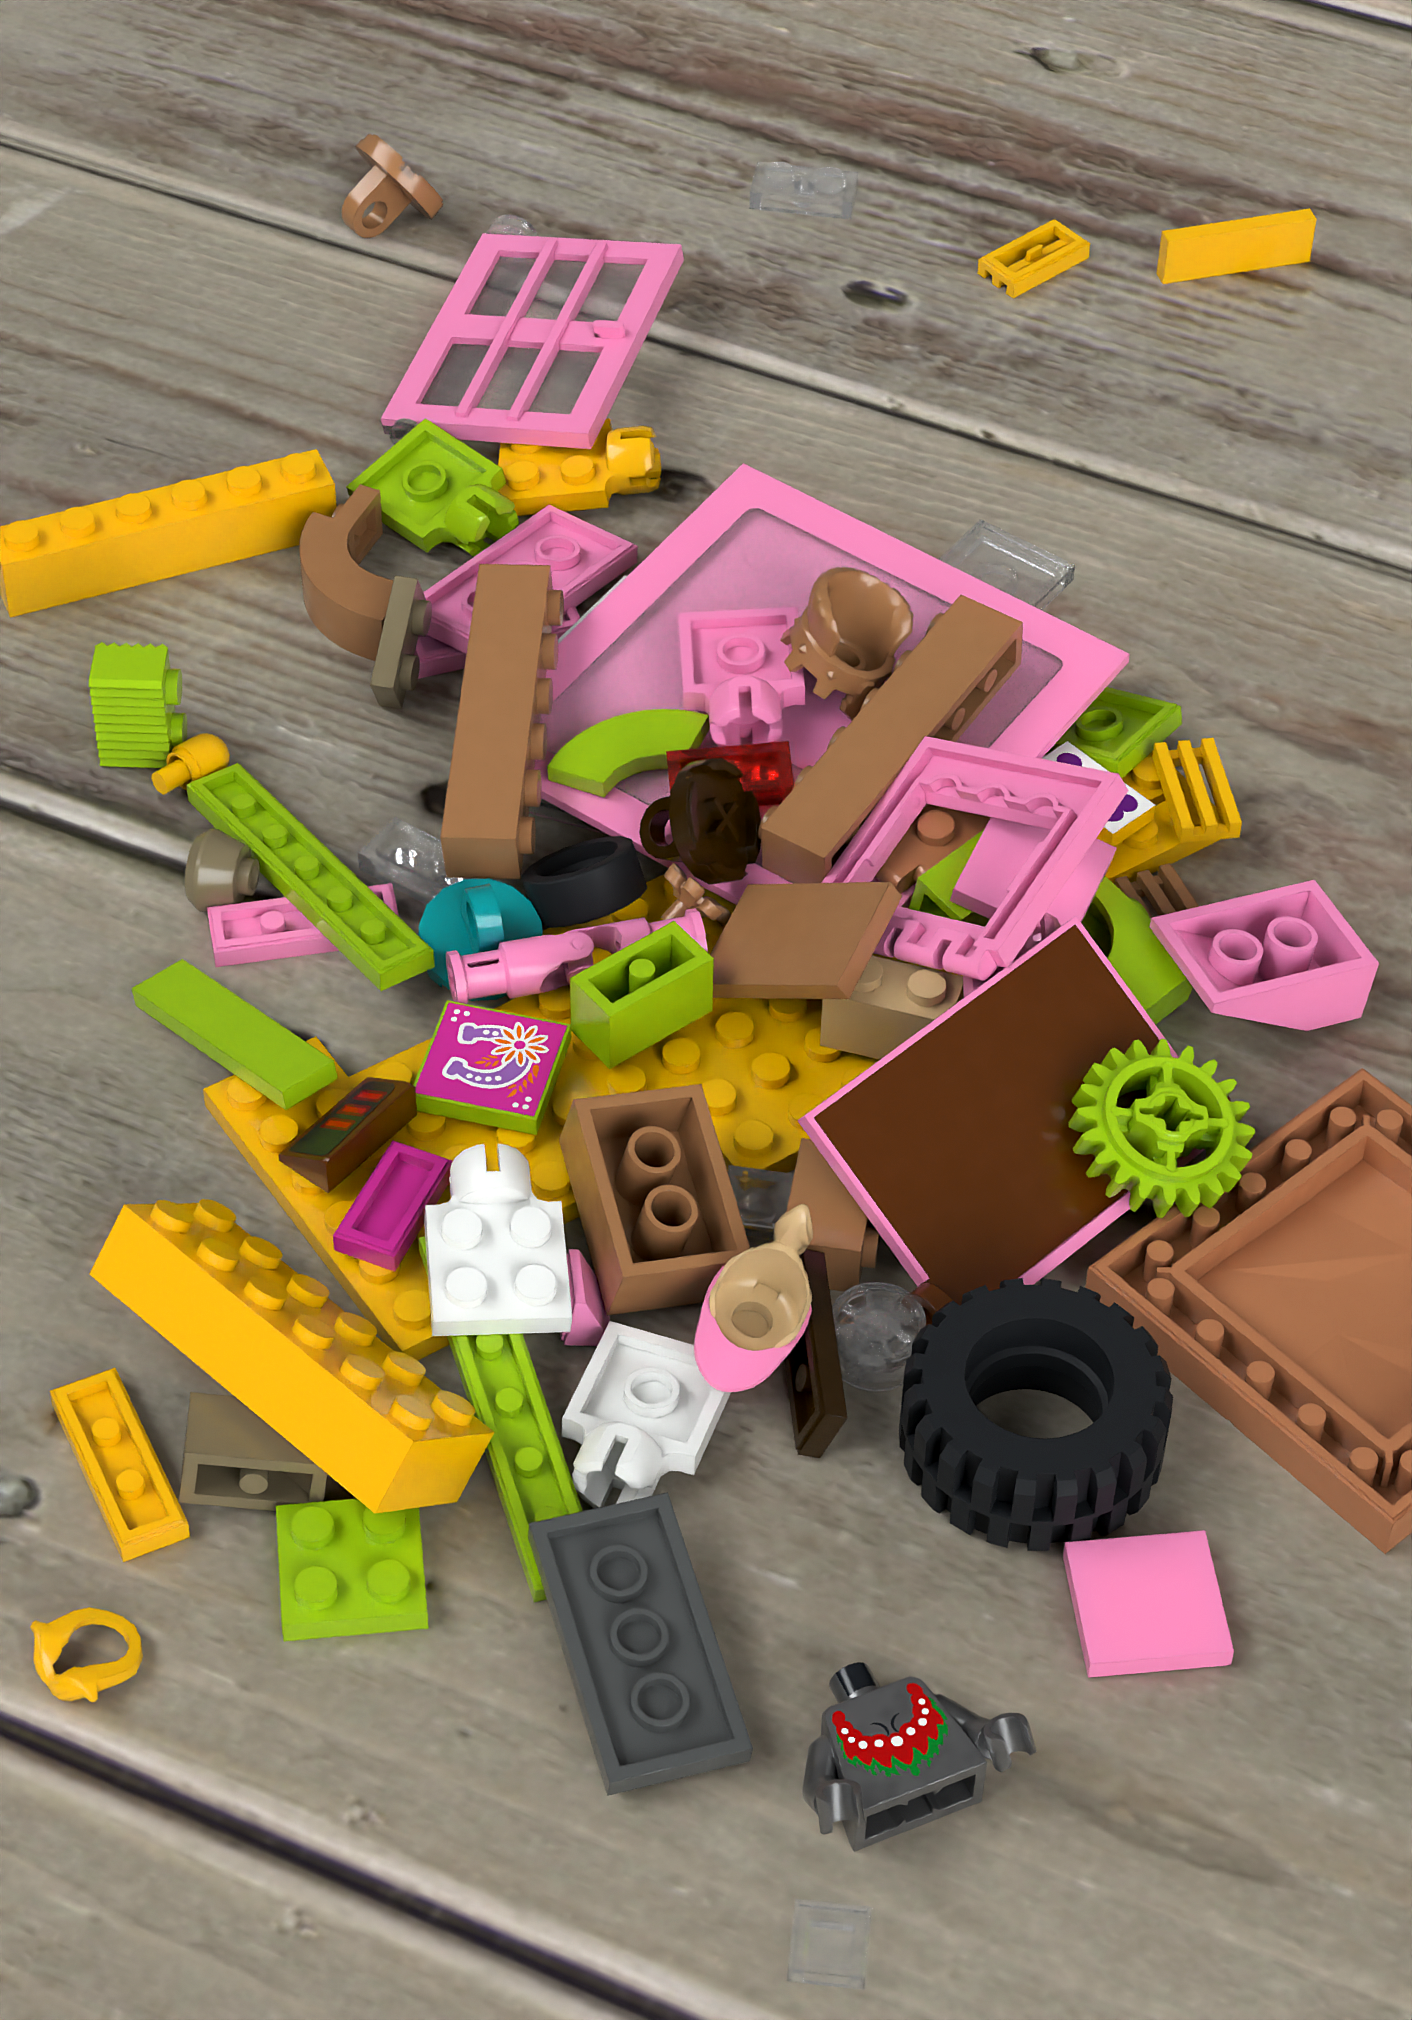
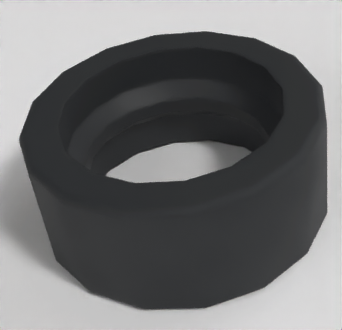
M622 836L602 837L562 848L533 863L522 874V881L528 899L532 902L539 915L542 926L547 928L568 927L605 917L627 907L639 899L647 889L632 839Z

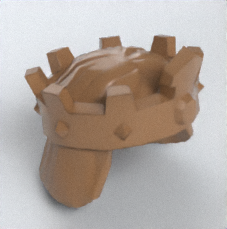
M852 567L829 569L822 573L814 582L808 606H806L801 617L794 619V625L786 630L780 639L785 645H792V652L785 659L784 663L790 672H797L805 667L817 678L813 693L823 699H826L834 689L846 693L845 698H842L839 709L852 721L860 712L868 693L874 688L880 689L885 680L892 675V668L895 663L894 654L913 632L912 619L914 614L910 610L911 606L897 589L890 588L888 583L882 582L879 578L870 575L866 571L856 570Z

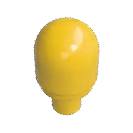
M201 733L175 746L172 752L167 755V765L152 774L151 779L154 787L161 794H166L179 786L187 790L186 784L228 767L230 760L228 747L221 738L210 733Z

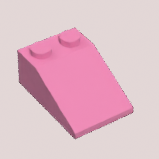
M1315 880L1152 917L1149 926L1211 1013L1304 1031L1361 1018L1379 966V962Z

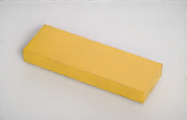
M1309 208L1164 230L1161 233L1156 274L1162 284L1310 262L1317 219Z
M116 1368L50 1390L52 1406L122 1561L126 1562L190 1538L188 1521Z

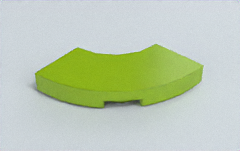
M650 709L630 712L601 721L576 735L556 753L547 766L548 780L605 797L618 782L643 771L656 769L681 771L692 761L710 730L709 715L680 709Z

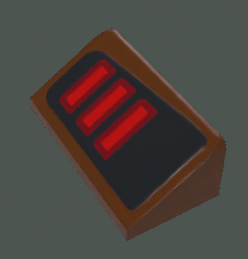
M367 1077L279 1154V1161L325 1192L330 1193L417 1115L415 1086L406 1081Z

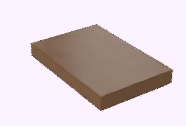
M891 882L748 884L710 953L714 958L713 998L850 999L902 895Z

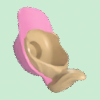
M805 1204L796 1206L778 1219L774 1224L773 1242L752 1247L732 1257L718 1271L708 1287L696 1328L694 1354L695 1361L704 1379L710 1386L719 1391L739 1392L762 1383L791 1353L809 1323L812 1312V1292L807 1272L804 1269L802 1259L799 1257L813 1239L811 1215L808 1206Z

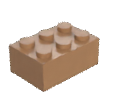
M702 1084L573 1100L559 1138V1143L607 1316L702 1303L708 1287L718 1271L732 1257L750 1249Z

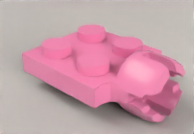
M798 607L678 613L683 708L687 711H703L709 715L711 738L728 754L741 757L740 738L752 737L753 756L761 755L770 750L782 735L783 708L792 705H805L803 668L797 672L789 671L784 661L792 652V645H785L780 641L783 633L792 627L794 619L798 618Z

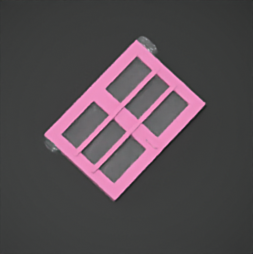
M508 214L497 217L491 223L486 234L483 233L383 413L381 423L384 434H389L392 443L395 445L426 418L458 440L591 449L684 261L681 244L539 237L535 228L527 220L519 216Z

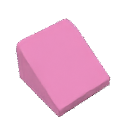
M569 1249L566 1255L572 1324L571 1331L560 1332V1337L564 1341V1345L598 1346L610 1321V1317L606 1314L595 1273L579 1249Z

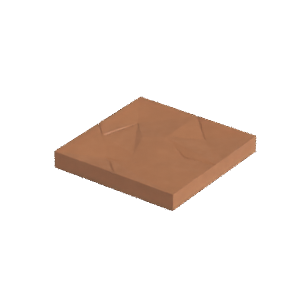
M1362 1068L1249 1151L1253 1155L1240 1172L1242 1177L1229 1193L1224 1192L1214 1207L1209 1209L1200 1202L1191 1216L1184 1217L1177 1205L1174 1204L1163 1218H1155L1089 1266L1085 1288L1101 1295L1100 1302L1110 1307L1115 1302L1134 1317L1133 1328L1137 1329L1143 1326L1158 1344L1157 1355H1160L1167 1362L1169 1371L1221 1416L1230 1420L1234 1427L1386 1554L1412 1533V1105Z

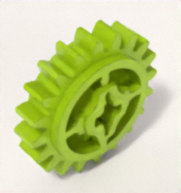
M1139 1039L1132 1042L1125 1055L1116 1048L1110 1049L1102 1063H1094L1084 1077L1083 1082L1085 1084H1081L1072 1099V1103L1078 1109L1068 1123L1069 1128L1084 1133L1073 1147L1074 1153L1080 1155L1093 1154L1096 1157L1085 1173L1088 1178L1097 1177L1105 1173L1111 1177V1181L1106 1188V1196L1110 1198L1118 1194L1122 1189H1127L1131 1194L1129 1198L1130 1210L1134 1212L1148 1198L1153 1201V1208L1158 1218H1163L1174 1202L1183 1216L1189 1217L1200 1202L1209 1209L1214 1207L1224 1192L1229 1193L1242 1177L1240 1172L1253 1155L1245 1146L1255 1134V1128L1247 1124L1238 1123L1249 1110V1103L1244 1101L1231 1102L1227 1098L1235 1088L1236 1080L1226 1079L1217 1083L1212 1078L1218 1063L1214 1059L1204 1063L1200 1068L1193 1065L1194 1050L1192 1046L1188 1045L1178 1058L1172 1057L1166 1039H1160L1150 1055ZM1136 1090L1147 1091V1097L1135 1099L1130 1108L1116 1106L1117 1098L1128 1092ZM1193 1148L1205 1149L1207 1151L1205 1160L1200 1163L1186 1167H1177V1159L1188 1156Z

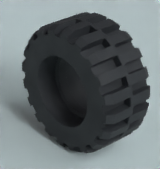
M1023 1278L1001 1281L1000 1289L989 1291L987 1286L984 1285L964 1293L962 1305L959 1306L955 1301H951L933 1314L932 1325L928 1324L920 1329L912 1343L911 1356L906 1359L899 1423V1447L905 1452L904 1467L910 1480L917 1486L922 1485L921 1497L934 1511L940 1514L946 1509L950 1512V1524L969 1535L972 1534L974 1529L987 1534L986 1542L1008 1548L1009 1541L1027 1543V1551H1049L1050 1543L1064 1542L1065 1544V1542L1090 1540L1091 1532L1096 1530L1101 1536L1112 1533L1124 1525L1126 1514L1130 1516L1138 1513L1147 1502L1151 1486L1158 1482L1162 1469L1172 1414L1173 1395L1170 1392L1172 1378L1167 1362L1160 1355H1157L1158 1344L1143 1326L1134 1329V1317L1115 1302L1108 1307L1100 1302L1101 1295L1082 1286L1079 1287L1078 1292L1061 1288L1062 1282L1059 1280L1042 1278L1041 1285H1024ZM1018 1389L1040 1390L1056 1394L1072 1402L1084 1411L1093 1423L1079 1432L1063 1437L1031 1438L999 1427L986 1418L976 1406L983 1400L1002 1392Z

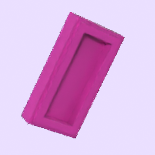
M392 1140L333 1234L334 1250L395 1272L424 1225L425 1205H436L450 1182V1168L453 1161Z

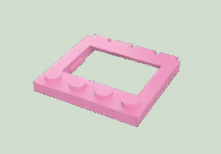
M925 736L821 883L871 882L925 804L1051 830L1044 842L1039 841L1006 889L1008 894L985 927L897 906L873 952L874 954L891 958L896 957L898 960L940 970L944 968L946 972L985 981L990 978L997 966L1004 968L1010 966L1129 790L1118 773Z

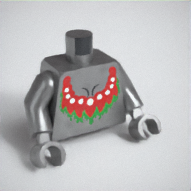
M857 1662L843 1667L830 1679L829 1686L838 1704L828 1707L822 1713L821 1736L815 1739L808 1748L802 1794L806 1803L818 1815L820 1833L823 1835L832 1833V1823L842 1820L849 1844L855 1852L982 1802L987 1767L985 1758L992 1759L994 1768L999 1772H1003L1012 1765L1010 1753L1022 1751L1032 1755L1037 1751L1028 1719L1020 1713L1000 1714L992 1719L981 1717L942 1694L934 1695L922 1679L912 1676L880 1687L869 1666L864 1662Z

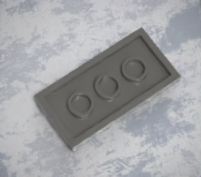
M668 1492L529 1523V1543L607 1796L749 1762L753 1747Z

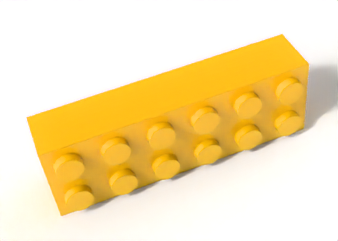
M201 1199L199 1203H174L167 1200H157L155 1204L123 1205L89 1273L90 1276L373 1513L458 1502L495 1433L474 1416L475 1408L469 1401L455 1393L442 1390L424 1376L426 1369L418 1360L405 1353L392 1350L377 1338V1329L372 1323L359 1315L345 1312L328 1298L330 1292L326 1286L312 1277L298 1274L281 1260L283 1254L275 1245L262 1238L251 1236L235 1223L236 1215L226 1206L209 1199Z

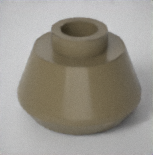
M216 828L205 831L195 838L189 851L185 871V893L187 899L200 912H207V907L242 903L245 895L252 896L256 891L260 874L258 859L251 858L250 848L246 844Z

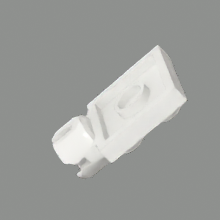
M484 1144L463 1150L454 1158L451 1164L449 1177L450 1201L439 1205H425L424 1227L432 1336L571 1331L572 1308L562 1202H547L535 1197L532 1193L529 1162L514 1147L506 1144H497L499 1171H487Z
M609 1321L562 1417V1437L575 1440L582 1445L573 1463L572 1480L575 1490L581 1499L593 1508L604 1506L612 1487L622 1489L616 1503L618 1504L652 1496L660 1477L669 1471L695 1474L731 1392L719 1391L710 1386L704 1379L695 1361L694 1345Z

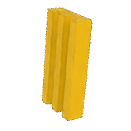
M1053 219L979 258L977 274L984 279L992 275V284L997 288L1007 285L1006 294L1014 299L1088 259L1090 243L1056 219Z
M1214 738L1201 739V745L1198 748H1192L1190 740L1178 741L1177 750H1169L1166 742L1154 743L1152 759L1179 842L1189 843L1240 838L1242 821ZM1199 764H1202L1221 824L1217 823L1198 766ZM1175 767H1183L1190 788V795L1202 826L1194 827Z

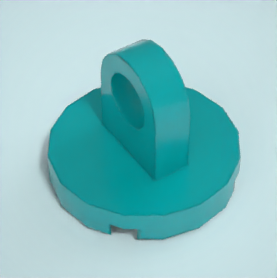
M490 878L464 879L443 888L426 905L418 926V936L434 950L435 967L426 972L441 988L444 985L448 990H450L446 966V952L456 950L461 956L496 950L500 942L543 935L542 921L532 902L513 886ZM503 993L469 999V1001L498 1000L507 996V994Z

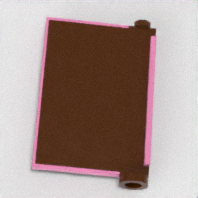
M1077 916L1067 921L1014 960L1008 968H1004L797 1120L917 1285V1288L905 1296L904 1308L909 1321L918 1333L926 1325H932L933 1314L947 1303L955 1301L959 1306L962 1305L963 1294L984 1285L987 1286L989 1291L1000 1289L1001 1281L1023 1278L1024 1285H1034L1130 1209V1191L1122 1189L1118 1194L1109 1198L1105 1193L1111 1177L1105 1173L1097 1177L1088 1178L1085 1174L1096 1157L1093 1154L1080 1155L1073 1151V1147L1084 1133L1069 1128L1068 1122L1078 1109L1072 1103V1099L1081 1084H1085L1083 1079L1094 1063L1101 1064L1110 1049L1116 1048L1125 1055L1132 1042L1139 1039L1150 1055L1160 1039H1165V1037ZM1169 1044L1171 1056L1178 1058L1179 1056ZM1136 1090L1128 1092L1117 1098L1116 1106L1130 1108L1135 1099L1146 1098L1147 1091ZM1193 1148L1188 1156L1177 1159V1167L1185 1166L1205 1149Z

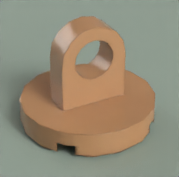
M367 134L364 139L358 142L355 146L356 150L372 169L352 189L344 201L342 219L345 225L362 238H372L386 230L409 204L431 220L437 215L438 211L443 207V199L421 175L414 174L408 165H404L405 162L402 161L403 157L375 134ZM375 202L370 214L362 218L366 208Z

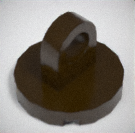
M712 758L690 762L679 771L672 786L670 796L653 801L645 810L641 819L639 834L646 852L658 859L683 862L694 877L709 885L742 880L748 874L745 872L747 864L756 862L761 849V839L758 837L761 817L759 804L753 791L744 792L742 784L738 780V778H743L744 776L737 766L723 758ZM670 819L673 842L668 845L664 833L666 824Z

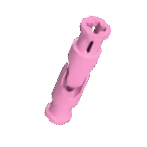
M693 908L686 910L684 917L650 923L642 917L575 929L561 935H542L500 942L496 950L461 956L456 950L446 952V966L452 998L454 1002L468 1004L469 999L506 993L509 998H516L556 990L561 986L570 985L571 977L594 965L592 956L594 947L614 954L672 921H675L708 952L703 920L700 912Z

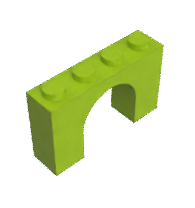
M984 829L918 877L909 909L984 927L990 920L989 918L950 901L953 889ZM1104 876L1083 918L1082 924L1156 1025L1189 999L1193 987L1149 927L1151 918L1144 906L1136 899L1128 897L1112 881Z

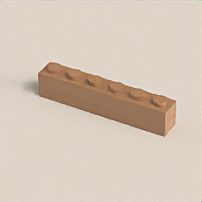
M479 564L440 836L445 872L448 878L521 879L524 854H534L535 818L528 816L529 808L539 807L541 802V771L534 770L535 760H545L547 754V726L545 723H540L541 714L551 715L553 684L551 678H546L547 670L557 669L558 636L551 632L552 626H562L564 613L563 591L553 590L550 565Z
M960 595L945 613L940 612L936 614L927 628L925 637L912 651L906 650L900 656L893 674L880 689L874 688L868 693L860 712L847 727L842 726L836 730L828 744L827 751L815 765H808L800 772L793 790L779 806L774 805L770 807L765 813L758 830V837L761 839L762 868L792 883H821L923 738L927 736L956 742L1021 665L1023 622L964 595Z

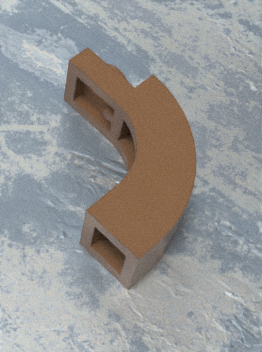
M360 484L345 504L341 503L337 506L332 517L312 512L306 521L299 546L302 590L307 613L322 634L339 647L375 661L393 580L370 573L359 566L383 534L380 490Z

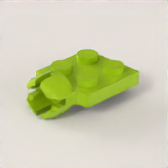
M426 418L346 486L349 497L360 484L380 490L382 523L426 553L434 546L442 542L455 544L474 557L490 546L483 541L486 537L496 542L519 525L516 511L513 510L515 508L514 502L498 492L506 484L503 469Z

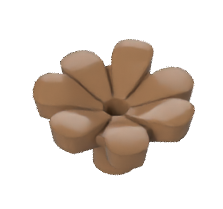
M673 862L664 874V877L671 883L673 895L677 899L664 912L661 918L667 920L684 917L686 910L696 908L700 912L701 918L708 917L712 921L717 920L721 926L727 924L731 916L730 911L715 899L708 896L702 897L705 894L703 887L693 878L689 877L687 879L684 871Z

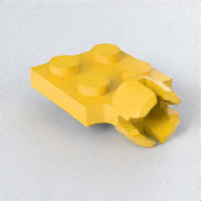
M607 418L591 449L500 443L498 466L503 469L506 484L498 492L514 502L515 508L513 510L516 511L517 516L535 515L547 505L556 507L564 512L609 508V500L614 493L621 495L649 493L659 488L661 457L658 448L654 447L650 439L657 436L652 427L645 425L621 427L613 430L611 419Z

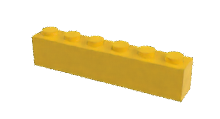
M314 449L0 526L1 598L11 618L300 545L302 530L312 512L332 517L337 508L335 483L318 450Z

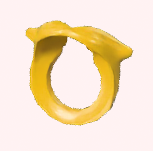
M88 1607L73 1610L47 1624L37 1620L31 1623L30 1628L34 1633L33 1661L36 1672L48 1686L52 1695L56 1696L59 1700L74 1701L86 1698L90 1702H95L98 1699L99 1691L123 1683L134 1676L142 1662V1642L135 1625L123 1616L110 1611ZM91 1624L105 1625L119 1632L128 1644L127 1653L117 1661L85 1667H72L62 1674L55 1673L53 1664L59 1658L62 1648L68 1643L72 1633L82 1626Z

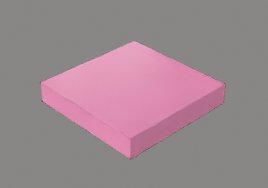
M991 817L953 889L950 901L991 919L1008 894L1006 889L1039 841L1044 842L1051 830ZM1095 839L1046 913L1058 918L1061 926L1075 916L1082 923L1113 860L1117 847ZM1040 922L1034 929L1033 935L1041 933Z
M1205 1530L1065 1542L1063 1560L1088 1678L1231 1665L1234 1649Z

